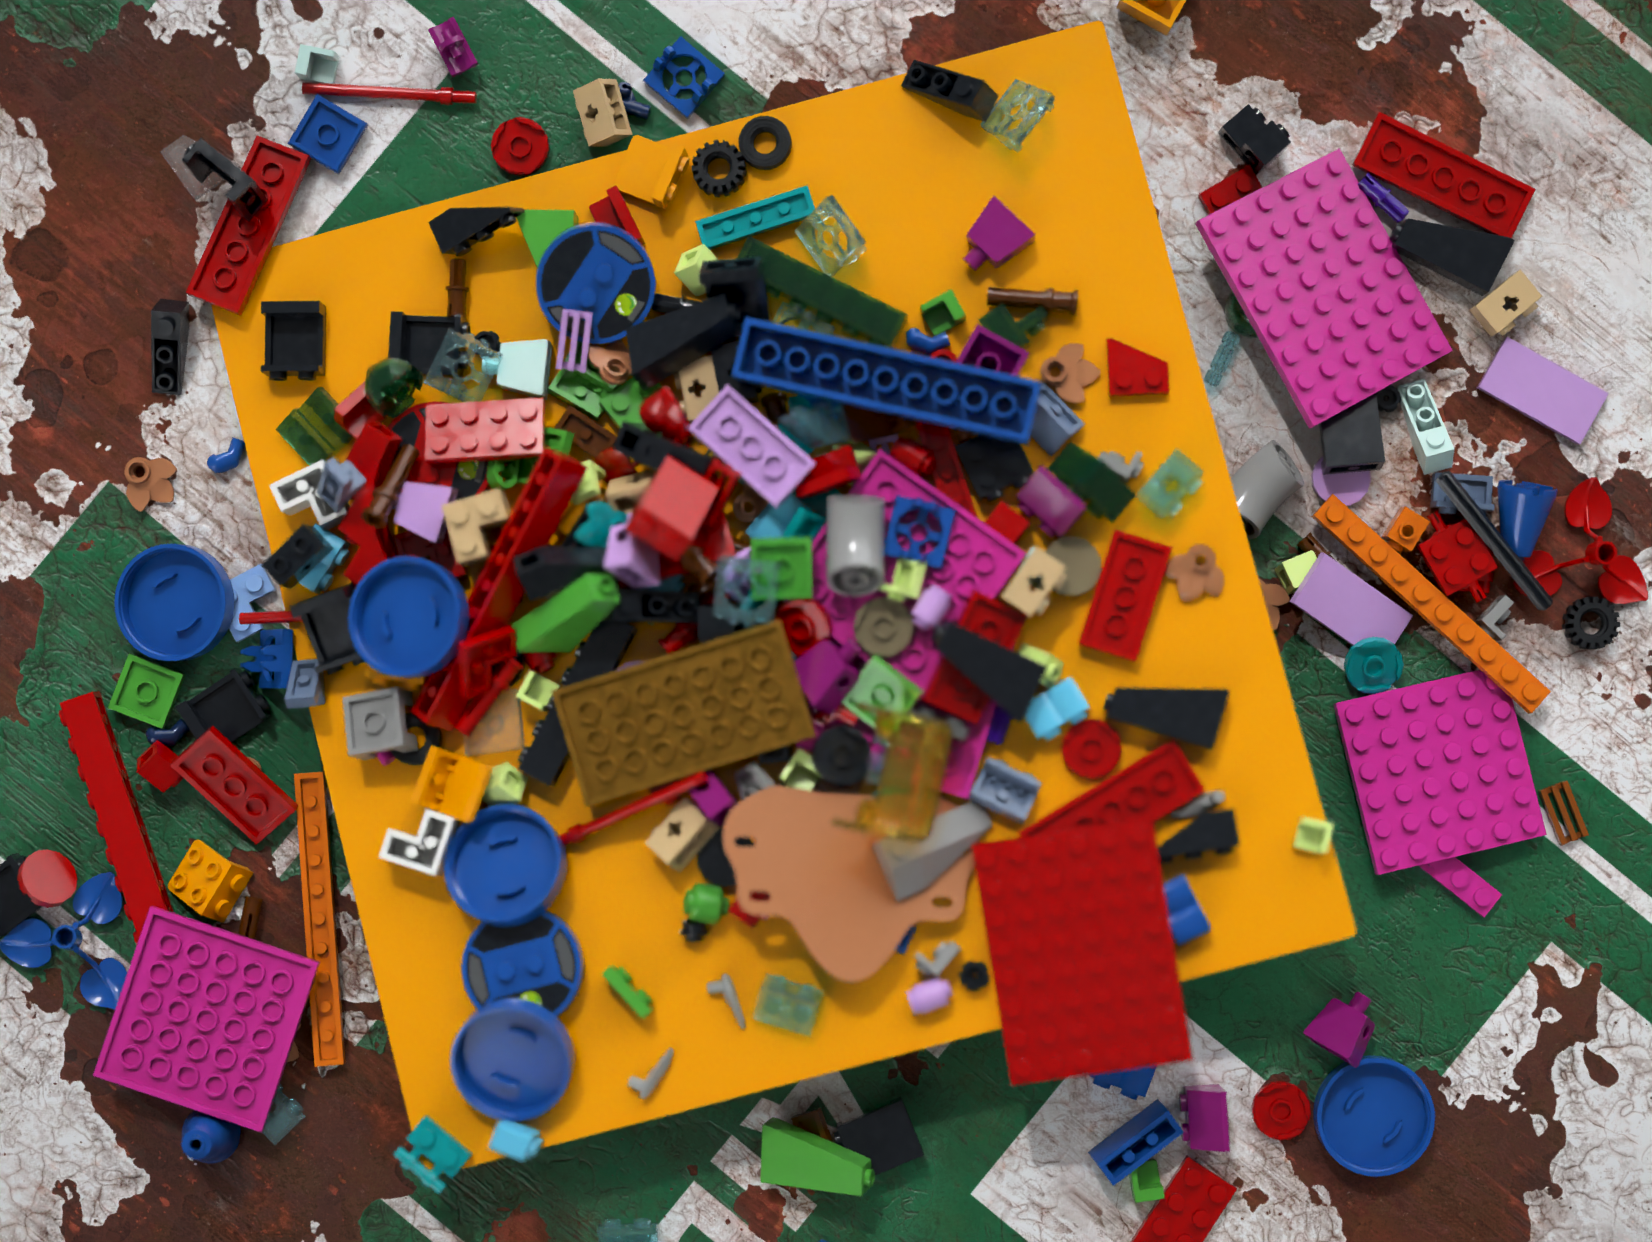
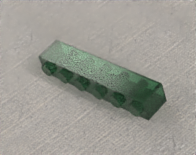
M748 236L737 258L762 256L769 296L775 299L782 296L790 300L789 305L801 312H805L808 309L816 313L815 318L827 325H831L834 322L842 326V332L853 338H857L860 335L869 340L868 344L890 349L894 348L908 321L906 313Z

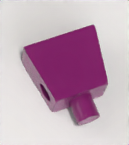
M993 196L966 235L968 243L974 248L963 260L974 271L986 260L997 269L1035 241V233L1000 200Z
M848 639L841 647L827 640L821 641L794 661L802 689L814 707L829 714H832L859 680L860 674L852 661L862 650L852 639Z
M708 769L704 771L708 777V782L688 791L708 819L721 828L724 826L729 812L739 802L713 769Z
M1358 991L1348 1005L1337 998H1333L1306 1027L1303 1034L1311 1042L1357 1068L1375 1028V1024L1370 1018L1364 1015L1372 1001Z

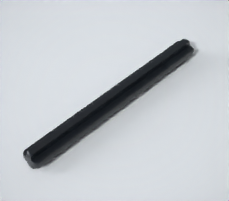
M1450 471L1440 474L1436 479L1437 484L1536 608L1540 611L1548 609L1553 604V599Z

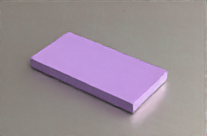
M1509 337L1504 338L1477 386V389L1577 445L1583 441L1609 394Z
M728 384L687 428L689 432L726 465L732 467L733 471L742 473L741 478L776 509L817 465L816 462Z
M1322 552L1289 601L1352 646L1360 640L1370 637L1385 638L1395 645L1413 617L1408 611Z

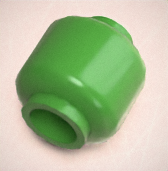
M696 883L691 890H686L683 911L685 914H688L692 922L716 924L719 922L721 915H727L729 898L724 897L723 889L720 886Z

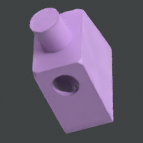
M405 482L402 493L399 492L397 495L398 504L393 508L396 510L394 522L432 542L443 544L448 527L442 505L455 502L459 490L446 486Z
M630 512L627 514L625 524L615 525L610 529L604 568L632 589L660 585L659 551L625 530L632 514Z

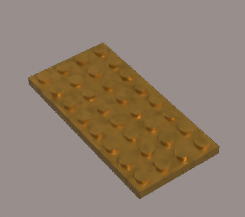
M780 619L551 691L586 807L817 736L784 626Z

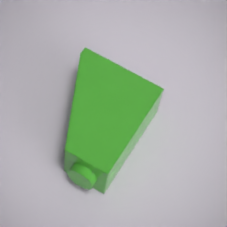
M524 210L525 212L517 217L537 268L545 249L553 239L563 231L578 225V215L574 210Z

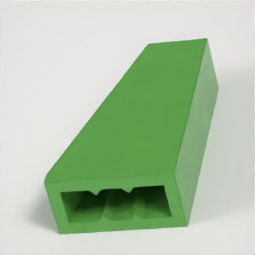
M586 574L513 623L511 627L516 630L518 652L570 653L620 602L613 574Z
M772 1117L762 1125L761 1183L862 1196L873 1186L875 1172L871 1169L870 1158L779 1118Z

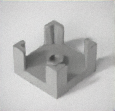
M393 687L343 697L348 756L360 760L376 758L374 753L389 750H397L404 753L417 751V737L407 733L404 705L413 706L412 692L400 687Z

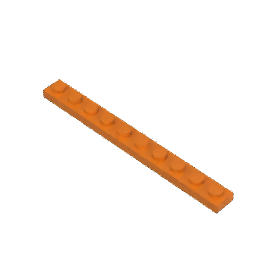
M1334 494L1330 495L1311 516L1528 714L1533 713L1551 691Z
M324 771L294 774L296 803L298 804L296 811L307 958L320 962L309 994L314 1067L343 1065L346 1063L326 777Z

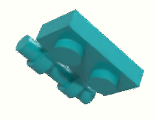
M426 1115L406 1139L415 1148L409 1153L400 1146L393 1156L402 1162L400 1166L406 1171L410 1169L422 1180L421 1184L427 1189L431 1187L440 1194L446 1187V1184L438 1178L440 1174L444 1171L453 1178L473 1153L430 1116ZM422 1154L436 1164L431 1170H428L418 1161Z

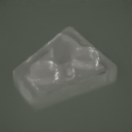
M183 135L160 152L191 196L198 200L223 182L224 179L215 172H212L203 183L196 180L182 162L187 148L197 142ZM227 158V159L230 160L233 164H235L238 168L241 169L240 165H239L237 162H235V161H233V160Z

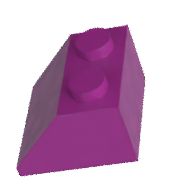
M977 324L955 363L1019 377L1030 353Z
M1042 465L1017 495V500L1020 502L1017 507L1027 517L1031 518L1034 515L1042 523L1039 527L1050 538H1053L1055 535L1059 539L1063 538L1086 511V505Z
M1219 1084L1183 1086L1184 1094H1179L1180 1111L1185 1112L1186 1123L1181 1124V1129L1184 1131L1181 1134L1182 1141H1187L1190 1149L1230 1152L1226 1091Z

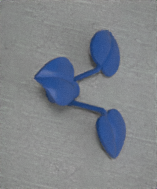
M107 872L96 875L86 881L76 891L73 898V909L77 914L85 916L83 920L74 922L72 926L61 925L57 927L53 937L50 927L42 920H24L0 940L1 951L19 965L28 968H38L51 960L52 949L50 946L56 945L65 950H73L94 968L87 970L81 977L80 991L83 997L95 1006L115 1010L127 976L126 968L114 958H106L98 965L79 947L82 943V933L79 930L81 926L87 924L90 919L97 924H107L115 920L122 910L123 896L116 887L115 874Z

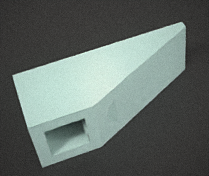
M1425 378L1397 386L1396 389L1400 392V403L1413 449L1423 474L1426 475L1452 468L1454 447Z

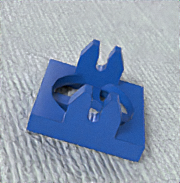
M680 36L672 47L667 46L663 50L661 58L657 57L655 59L653 69L643 79V82L688 119L723 79L725 73ZM681 56L694 58L688 67H678L671 61ZM701 66H703L706 74V80L702 83V87L696 83L695 76L696 71ZM664 68L673 75L674 84L668 91L664 88L662 81ZM680 71L690 72L693 76L691 84L680 86L676 82L677 74ZM690 89L694 92L692 98L678 99L675 97L680 90L686 91Z
M896 496L885 540L884 555L897 559L920 561L926 563L929 567L941 569L955 510L942 507L933 501L925 502L920 498L909 499ZM919 510L917 521L912 522L910 525L898 523L906 513ZM928 512L933 514L938 520L941 533L930 531L929 526L926 524ZM916 524L925 526L927 537L922 541L913 540L910 536L912 526ZM896 532L907 535L908 540L911 542L910 550H904L899 545ZM928 540L938 542L937 547L926 554L918 553L920 545Z
M292 629L260 630V646H248L240 650L242 655L253 656L254 661L242 662L240 667L248 672H259V688H287L293 663Z

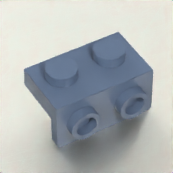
M1432 473L1430 508H1439V514L1456 515L1457 507L1436 482L1437 477L1442 473ZM1453 474L1485 515L1486 512L1494 511L1495 504H1491L1493 476Z
M987 757L968 799L1023 825L1042 783L1029 773H1021L1009 767L1002 760H994Z

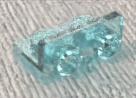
M767 974L760 988L753 1019L811 1036L824 992L809 984H798L780 975L772 976Z

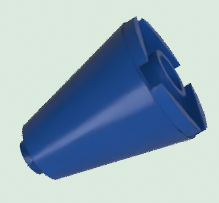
M1499 480L1497 489L1500 534L1523 562L1524 557H1531L1558 490L1550 486L1524 481L1516 483V486L1512 485L1513 480Z
M194 1110L188 1115L182 1127V1149L188 1157L203 1163L212 1164L224 1161L237 1149L241 1127L238 1124Z

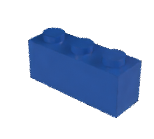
M1157 1099L1088 1151V1153L1114 1186L1183 1134L1184 1131L1167 1108Z

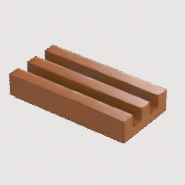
M1568 780L1538 790L1559 845L1562 846L1570 841H1575L1580 837L1589 835ZM1561 788L1568 803V806L1570 808L1575 824L1577 826L1578 832H1575L1574 827L1566 810L1565 804L1559 792V789ZM1548 793H1553L1569 834L1567 836L1563 834Z

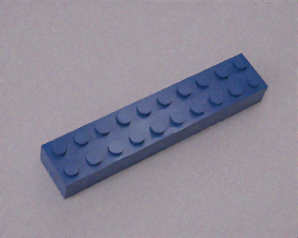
M745 317L732 377L739 382L1024 445H1029L1042 390L1041 381Z

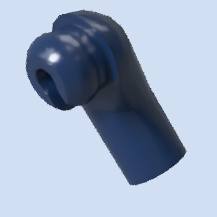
M619 83L618 86L626 114L647 120L651 106L636 101L632 92V86L629 83Z

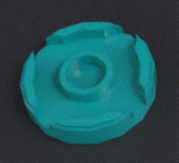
M1370 637L1360 640L1351 647L1344 661V671L1348 681L1357 690L1368 694H1377L1391 688V684L1395 680L1398 681L1401 677L1404 666L1402 655L1394 643L1381 637Z

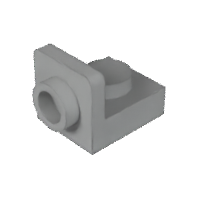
M1102 451L1095 466L1127 483L1130 476L1136 479L1144 465L1140 461L1143 453L1137 451L1130 464L1127 465L1124 463L1126 459L1114 451H1110L1109 454Z
M1507 595L1498 596L1475 622L1495 641H1502L1506 635L1494 623H1502L1511 614L1509 608L1514 602Z
M953 940L949 944L943 941L932 953V956L936 958L933 962L918 951L914 955L919 960L915 965L927 976H930L932 973L938 976L960 951L961 947Z

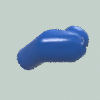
M911 328L905 335L908 346L923 355H929L951 345L946 332L930 338L921 333L919 329Z
M232 437L227 452L219 455L213 454L208 458V468L215 473H223L236 468L245 448L244 441Z

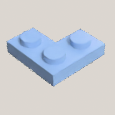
M261 564L230 579L234 593V612L229 630L236 642H240L264 629L262 624H240L239 614L255 612L251 603L277 590L268 572Z

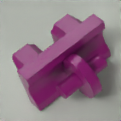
M454 16L444 23L428 29L452 77L479 65Z

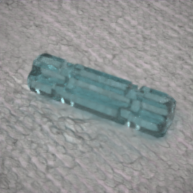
M1227 331L1221 341L1223 344L1219 345L1210 364L1211 370H1208L1204 377V381L1207 384L1215 387L1220 384L1223 377L1221 374L1226 371L1234 353L1233 348H1236L1239 343L1240 336L1232 331Z

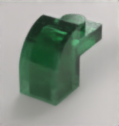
M1002 303L978 320V325L1026 350L1030 347V341L1026 335L1030 334L1033 337L1045 329L1046 325L1044 323L1048 321V315L1043 307L1040 306L1016 322Z

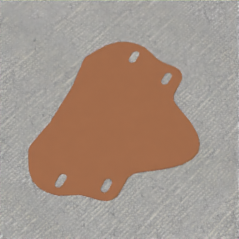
M780 785L769 786L743 799L729 812L725 820L723 845L735 871L739 905L745 912L751 915L782 916L788 919L799 933L811 954L825 971L837 979L847 982L864 980L874 974L887 961L914 923L919 921H951L961 915L965 902L967 879L975 865L971 845L968 848L967 854L957 858L924 890L896 901L872 845L959 806L930 791L893 795L819 793ZM737 837H751L755 840V845L752 847L736 846L734 841ZM753 891L768 892L770 899L768 901H753L750 899V893ZM936 897L950 898L952 905L950 907H935L932 904V900Z

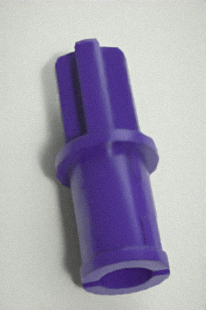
M1369 172L1357 184L1375 203L1373 206L1376 208L1378 205L1395 222L1400 223L1408 215L1409 210L1390 193L1391 189L1387 190Z
M997 706L994 709L986 740L993 744L1001 745L1012 718L1008 717Z

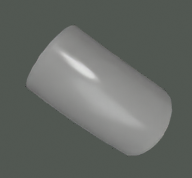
M1275 440L1270 441L1258 450L1231 478L1247 538H1257L1275 511L1293 493L1304 486V480L1295 463Z
M840 494L828 497L826 569L827 584L833 592L850 597L866 596L879 590L885 582V499L857 494Z

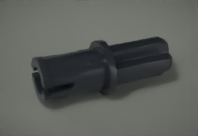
M657 293L654 295L652 310L670 313L699 301L686 299L684 295L679 298Z

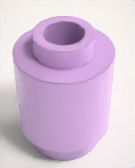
M932 584L929 589L924 590L910 612L914 616L912 622L926 631L930 627L935 628L951 606L949 602L952 596Z
M939 976L912 986V990L906 992L915 1015L921 1012L924 1015L950 1004L948 998L953 997L947 979L941 981Z

